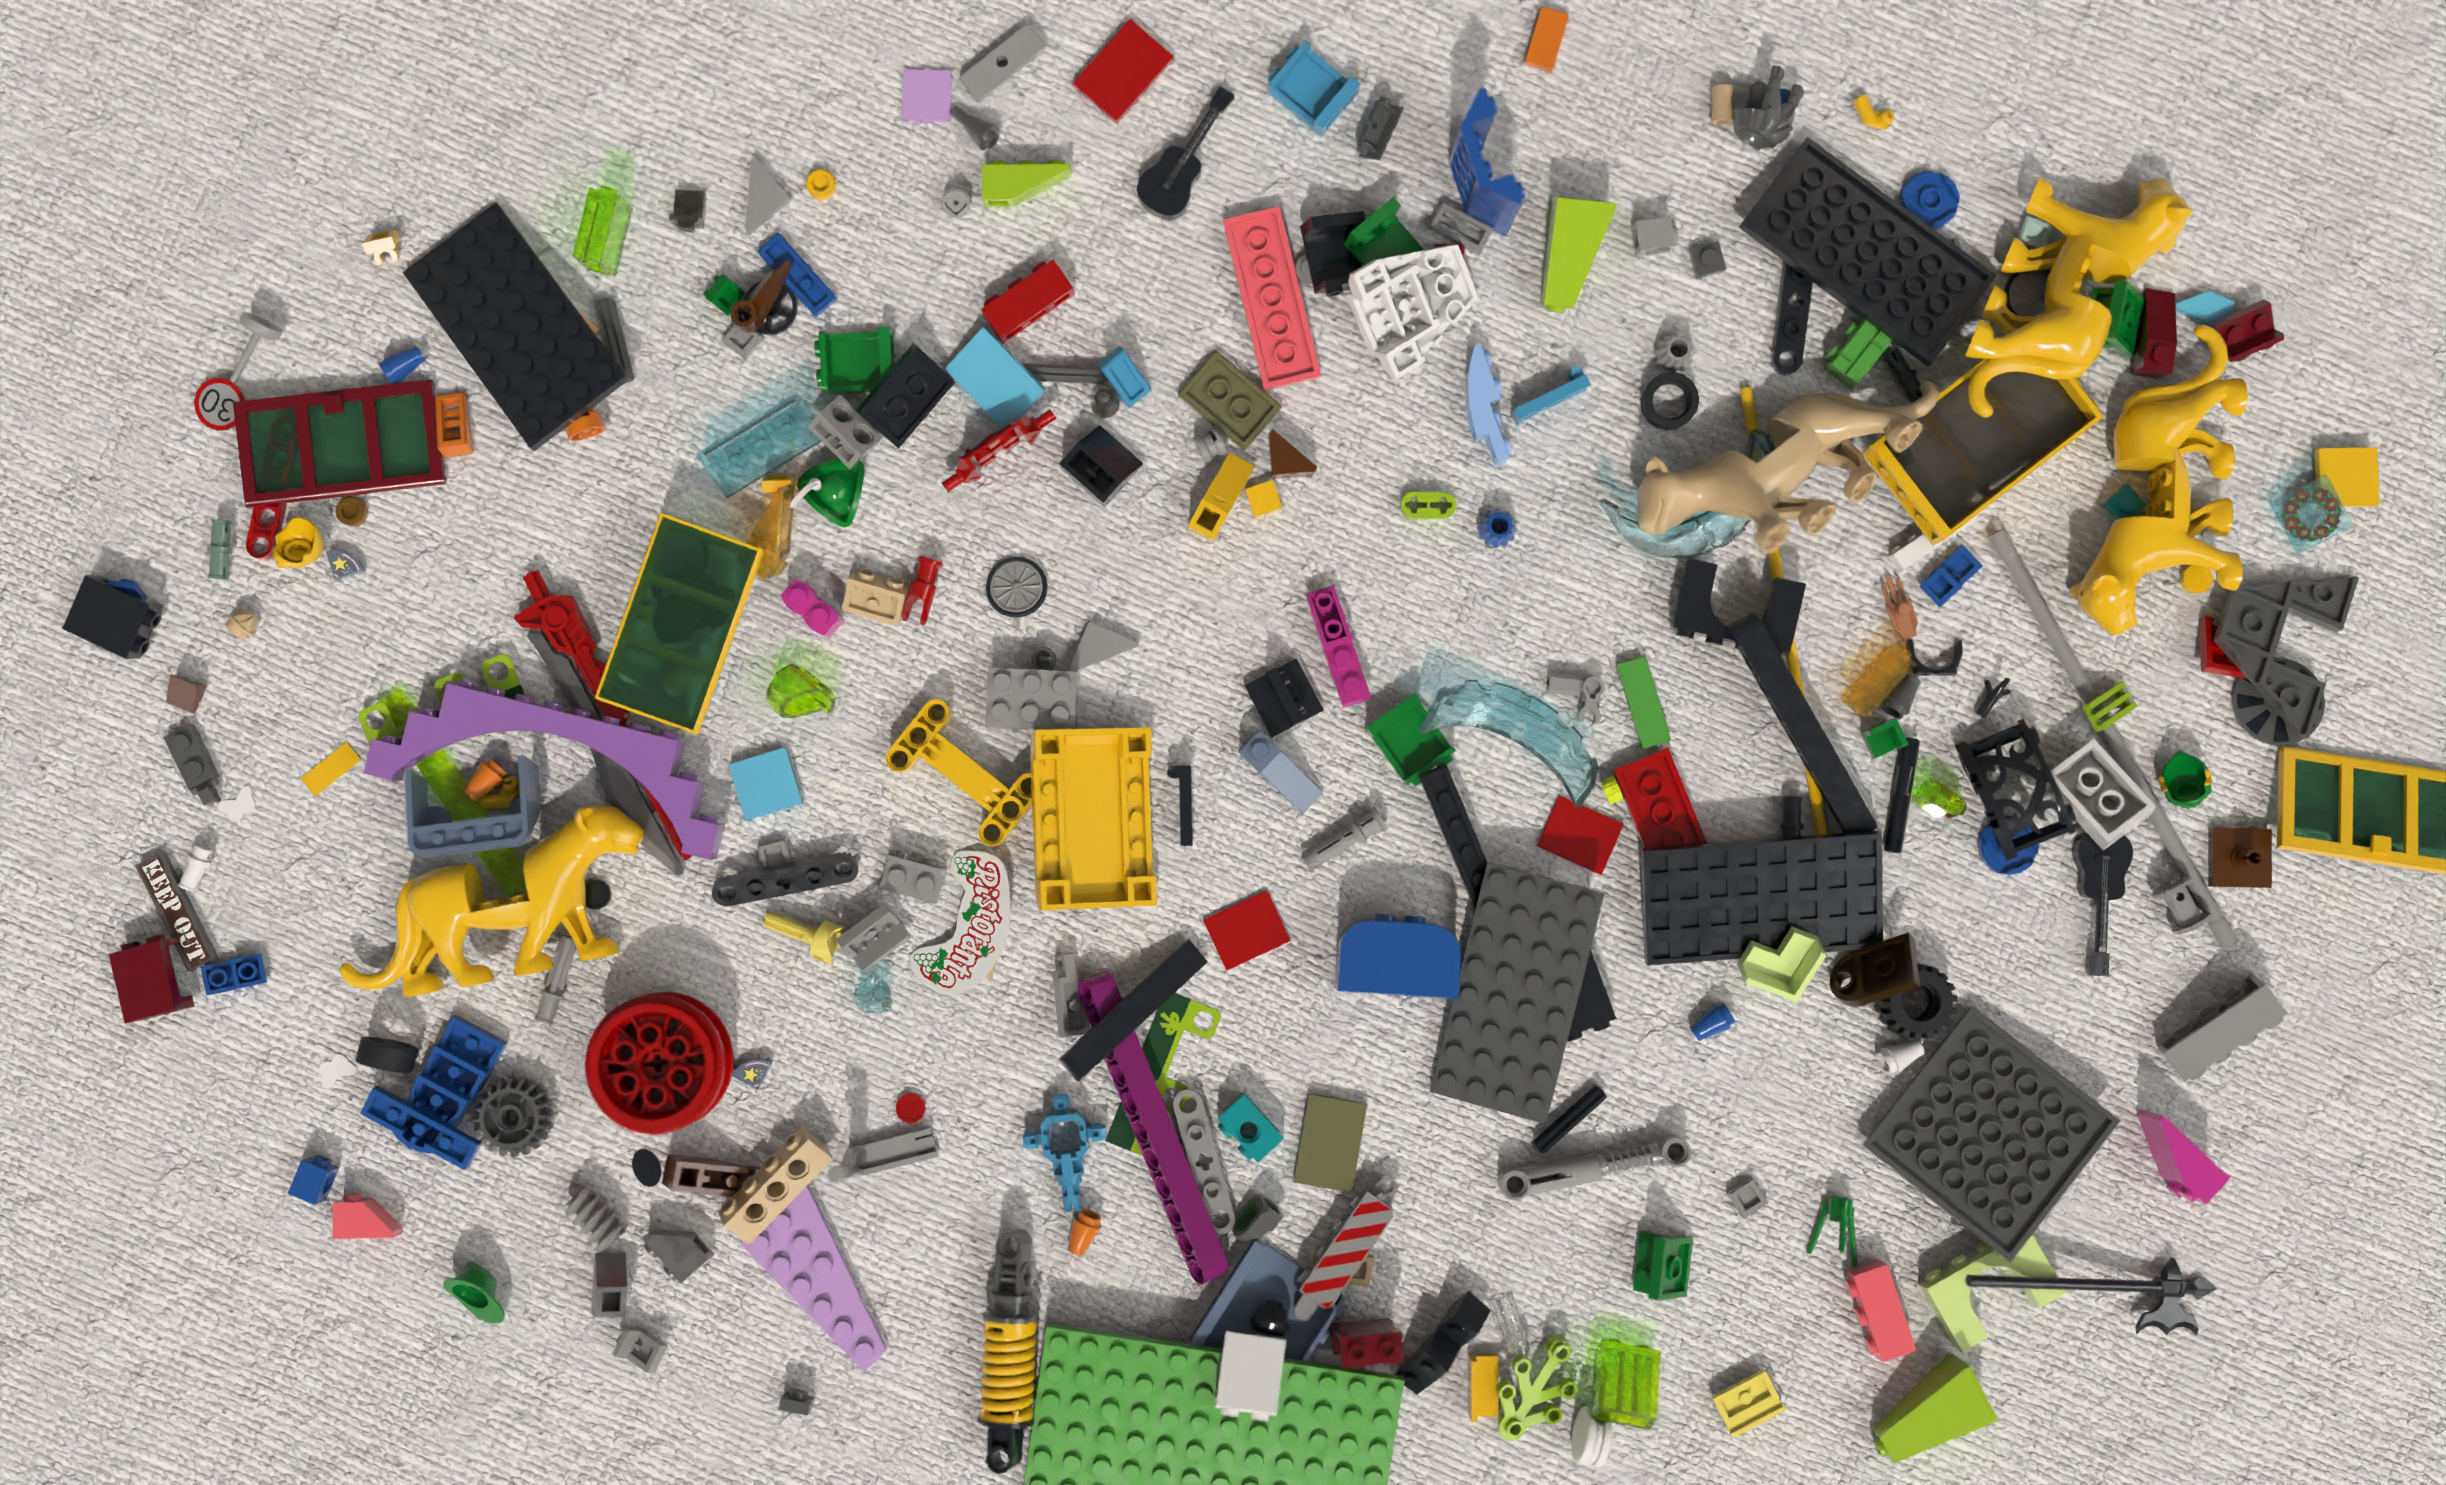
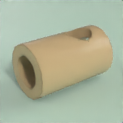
M1719 84L1711 88L1712 124L1728 125L1733 123V85Z

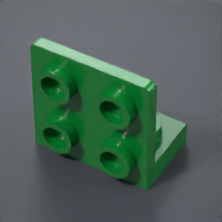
M1394 197L1349 234L1344 244L1362 266L1375 259L1424 250L1398 221L1396 214L1401 205Z

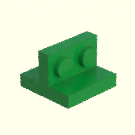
M2115 281L2114 288H2093L2091 299L2101 303L2109 310L2112 316L2111 326L2103 348L2116 349L2122 356H2134L2145 299L2128 281Z
M1646 1230L1639 1231L1633 1291L1648 1294V1299L1657 1301L1687 1297L1693 1237L1686 1235L1669 1236Z

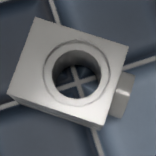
M1671 216L1636 221L1631 228L1635 257L1668 253L1674 248L1675 243L1678 242V229L1676 225H1672Z

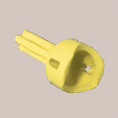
M773 911L766 913L763 927L811 945L810 956L812 958L834 966L832 958L840 946L836 939L847 929L846 927L826 920L817 929Z

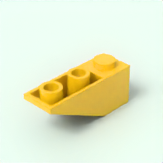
M1229 453L1188 524V530L1214 544L1255 466Z

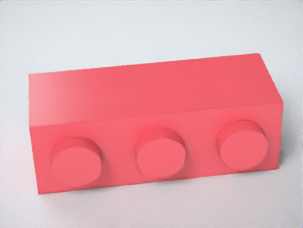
M1876 1260L1846 1270L1849 1280L1845 1281V1285L1850 1297H1855L1858 1306L1855 1309V1315L1860 1326L1865 1327L1868 1337L1864 1338L1869 1354L1885 1362L1915 1352L1916 1348L1888 1265L1881 1260Z

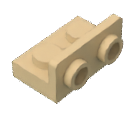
M855 569L848 578L842 611L898 627L902 620L910 584L904 583V580L898 577L886 578L876 575V572L870 569Z

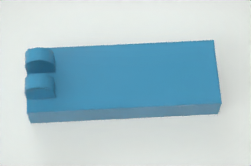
M1574 367L1569 373L1570 382L1515 408L1511 413L1515 423L1518 424L1586 391L1587 387L1591 385L1587 375L1584 374L1580 367Z

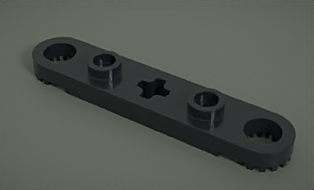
M1785 261L1783 264L1771 359L1774 370L1784 376L1795 373L1803 362L1813 286L1812 281ZM1793 296H1797V301L1801 302V305L1795 310L1792 309L1791 304L1787 303V300H1790ZM1781 353H1791L1795 359L1792 367L1786 368L1781 365L1779 360Z
M839 852L829 856L822 855L742 871L734 875H723L714 881L712 898L719 905L734 906L853 881L858 875V860L851 853ZM839 863H847L852 869L844 874V872H838L835 866ZM786 874L787 878H790V883L785 884L783 880H780L781 875ZM723 886H730L735 890L733 896L730 895L728 897L726 895L725 897L719 889Z

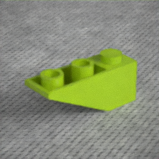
M1001 160L990 161L989 164L982 165V201L984 206L1015 207L1071 177V165L1065 164L1063 160H1049L1048 164H1036L1032 160H1021L1018 164H1007V162Z

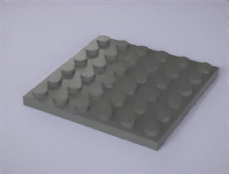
M1971 1006L1867 1137L1862 1146L2005 1260L2011 1262L2121 1120L1979 1010Z

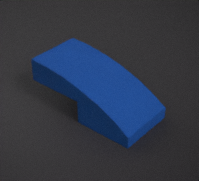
M1960 545L1919 587L1938 607H1941L1983 565L1963 545Z

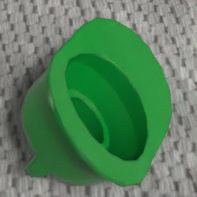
M467 1262L455 1278L446 1279L443 1282L444 1289L457 1298L476 1317L490 1323H500L504 1320V1310L494 1299L496 1280L487 1270L475 1262Z

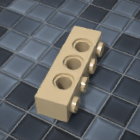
M803 1126L796 1132L791 1133L786 1138L784 1145L775 1154L768 1156L763 1166L753 1176L748 1177L744 1181L742 1188L722 1204L718 1213L723 1226L750 1245L833 1160L828 1146ZM799 1160L796 1164L790 1165L792 1161ZM779 1181L777 1184L769 1186L772 1182ZM757 1203L755 1206L748 1208L749 1205Z

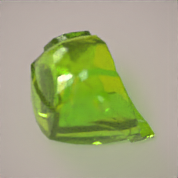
M794 664L787 665L777 671L766 691L768 703L782 718L802 717L821 710L828 715L832 712L836 702L833 692L824 683H821L806 669L804 670Z

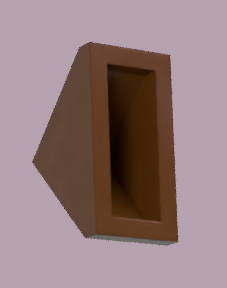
M1274 429L1270 431L1268 441L1271 479L1309 477L1316 473L1317 466Z

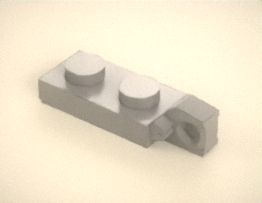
M1074 953L1055 955L1056 970L1053 971V985L1059 1037L1083 1035L1090 1029V1024L1077 991V984L1085 979L1084 974L1080 973L1079 967L1075 965Z

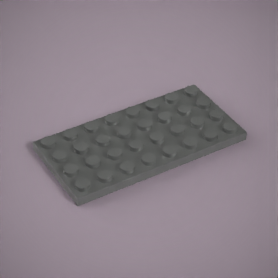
M1491 862L1487 863L1460 970L1458 999H1453L1430 1092L1546 1124L1605 892Z

